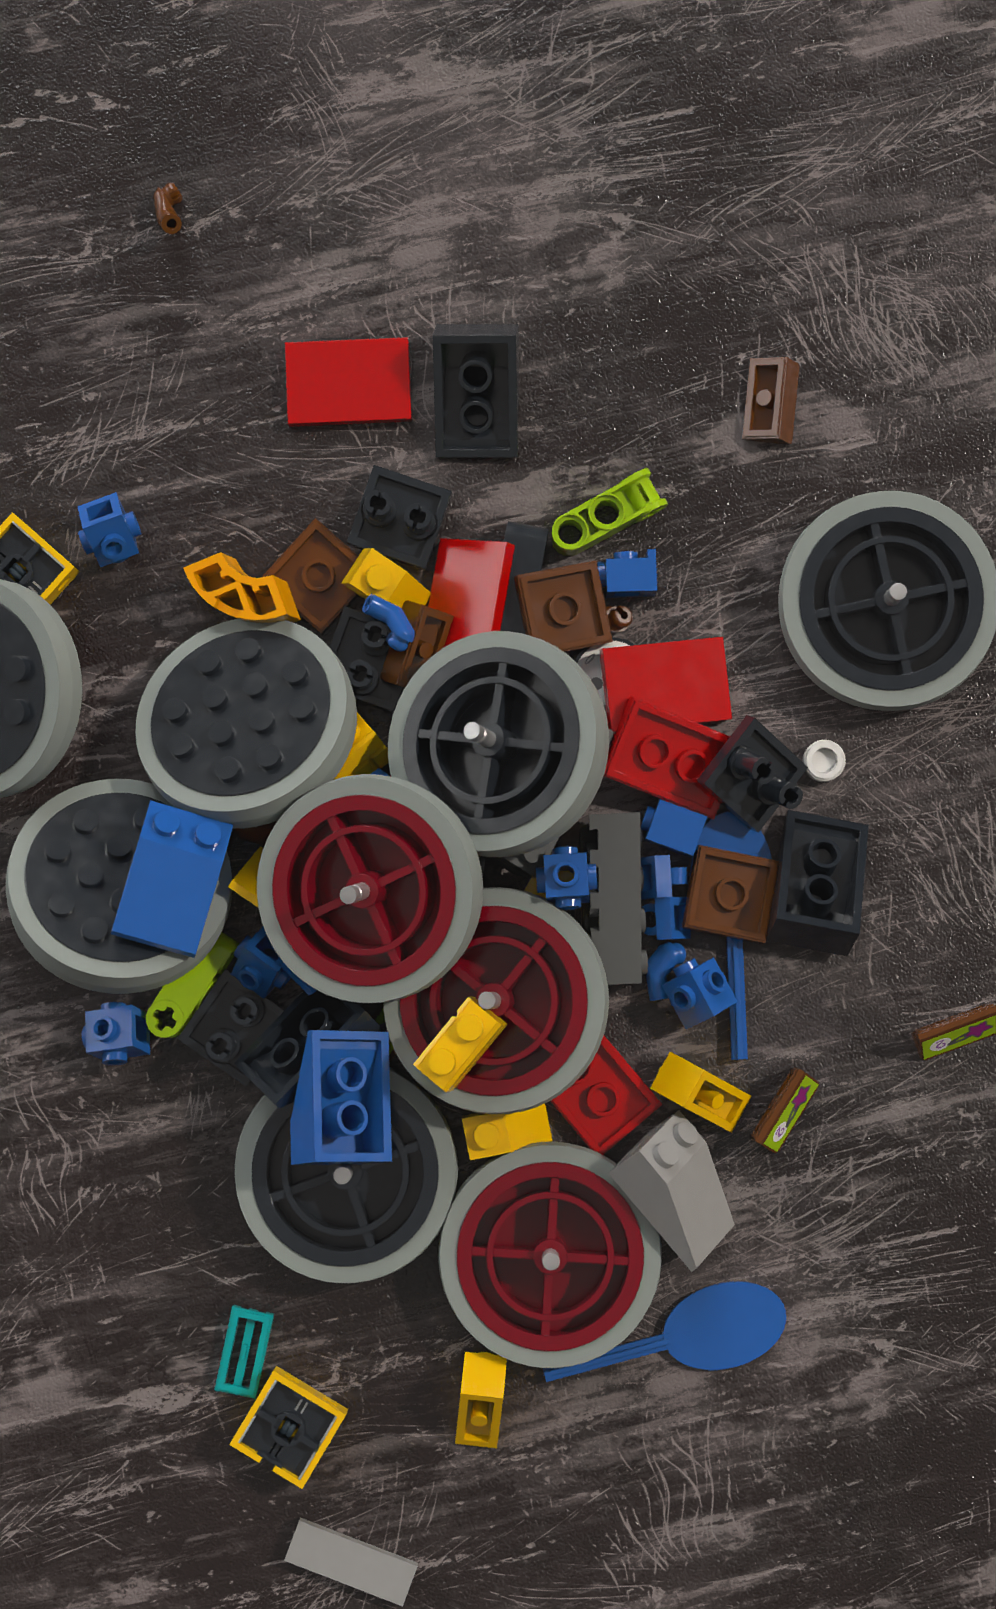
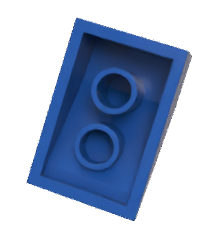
M150 800L111 935L195 958L223 865L233 824L220 822L206 816Z
M308 1031L290 1120L291 1165H352L392 1162L389 1032Z

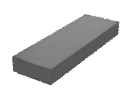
M301 1517L284 1559L286 1562L403 1606L418 1567V1563Z

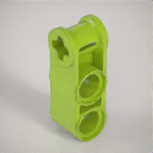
M649 468L635 472L616 486L558 517L552 526L551 542L554 549L564 556L578 555L630 525L641 522L664 509L668 502L665 498H660L649 479L651 475ZM610 506L616 511L618 518L611 524H602L596 519L594 513L599 507ZM568 525L574 526L579 529L582 537L577 543L566 544L559 538L558 533L560 529Z
M221 932L213 948L196 967L184 976L162 986L161 991L146 1014L148 1029L154 1035L161 1038L179 1036L209 994L219 976L233 960V954L240 943ZM173 1009L172 1018L177 1021L174 1027L166 1026L162 1029L163 1020L158 1017L161 1011L169 1012Z

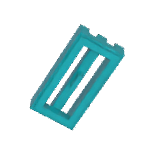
M237 1305L232 1306L214 1390L256 1399L275 1313L259 1312L256 1309H245ZM241 1317L247 1319L234 1383L230 1384L226 1383L238 1322ZM256 1321L263 1322L250 1386L244 1387L242 1384Z

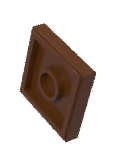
M315 518L262 577L274 575L287 581L299 615L323 635L339 618L344 607H348L358 597V594L341 584L358 558V555Z
M596 560L514 576L526 635L542 639L564 652L613 642Z
M697 845L693 858L682 928L759 944L766 943L779 861Z

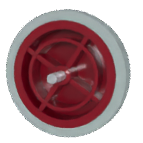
M361 774L338 778L322 784L303 795L283 813L274 825L262 850L257 874V900L262 924L274 950L286 966L302 981L326 995L345 1001L357 1003L389 1002L406 998L428 988L442 978L460 959L470 944L479 922L483 901V878L479 857L468 831L458 816L442 800L426 789L409 781L383 775Z
M501 887L483 888V901L479 922L470 944L460 959L442 978L428 988L403 999L383 1002L384 1017L389 1038L397 1056L411 1076L422 1087L441 1100L464 1110L484 1114H510L526 1111L551 1101L573 1085L585 1072L597 1053L605 1033L609 1009V991L603 963L595 945L580 924L566 911L556 908L554 903L530 892ZM468 997H476L483 1009L492 1011L496 1016L505 1021L507 1026L453 1091L446 1093L413 1064L450 1018L457 1016V1010Z
M563 1142L531 1143L514 1152L496 1155L477 1168L456 1192L440 1231L438 1245L440 1278L448 1302L455 1315L466 1330L486 1348L503 1358L527 1366L539 1368L569 1367L586 1363L612 1350L624 1341L643 1319L651 1305L660 1278L662 1264L661 1238L657 1230L610 1176L609 1172L617 1165L615 1162L598 1152L575 1144Z

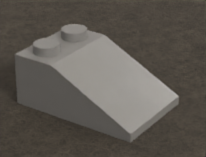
M680 1110L650 1130L609 1172L610 1176L691 1272L697 1269L735 1225L708 1145Z

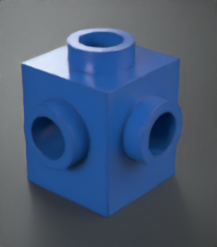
M117 492L78 506L83 530L78 531L81 544L87 555L94 553L100 567L111 563L123 562L130 556L139 553L135 537L142 535L138 521L133 511L125 513Z
M558 847L552 849V855H543L544 867H536L537 893H546V900L554 903L556 908L562 910L581 908V903H590L589 890L597 889L596 864H587V852L578 853L577 847ZM573 870L575 876L571 881L563 882L558 878L559 871Z
M264 926L253 937L247 935L233 954L238 960L231 975L238 979L245 988L253 990L263 999L274 987L282 990L291 979L282 967L279 966L283 961L268 939Z
M714 957L699 965L695 958L673 969L676 977L662 985L685 1029L714 1017L738 1002Z
M122 1002L104 1003L101 1005L100 1010L85 1012L86 1025L82 1029V1041L86 1048V1053L101 1059L102 1064L112 1066L126 1064L128 1062L127 1058L150 1055V1030L146 1024L147 1012Z

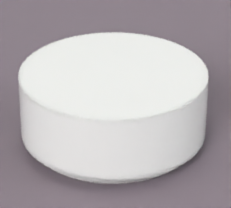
M830 740L814 742L806 749L803 755L802 762L808 767L805 772L810 778L818 782H828L835 779L842 773L845 767V754L842 748Z

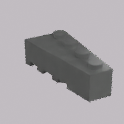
M640 812L589 814L578 820L580 853L587 852V864H596L597 889L589 890L590 903H582L583 929L599 953L608 985L642 983V975H647L648 972L646 950H641V933H645L646 916L644 908H641V891L644 888V875L640 857L642 846Z

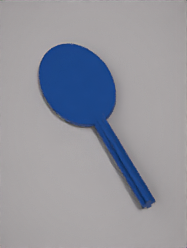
M732 812L721 813L715 816V819H711L703 827L697 844L772 860L769 846L761 830L759 833L750 830ZM694 855L691 857L690 876ZM726 937L728 984L738 1001L729 1007L731 1060L748 1059L743 940Z
M729 1281L709 1285L691 1293L672 1309L665 1321L662 1334L618 1345L602 1356L586 1363L562 1368H543L546 1382L664 1350H668L679 1362L697 1369L722 1370L737 1367L760 1357L778 1341L785 1328L786 1310L781 1299L774 1292L759 1284Z

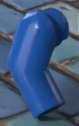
M370 594L366 598L362 612L386 623L391 630V633L386 637L388 645L396 651H405L409 642L414 641L415 630L402 608L374 594Z
M663 943L658 946L648 959L646 980L650 1001L668 999L662 985L668 982L667 975L677 964H683L686 959V950L680 943Z

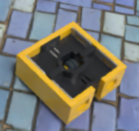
M12 512L0 525V579L13 583L18 581V584L37 593L51 605L80 571Z
M276 1366L229 1445L260 1463L262 1458L268 1460L275 1465L272 1470L273 1472L303 1489L344 1420L348 1409Z

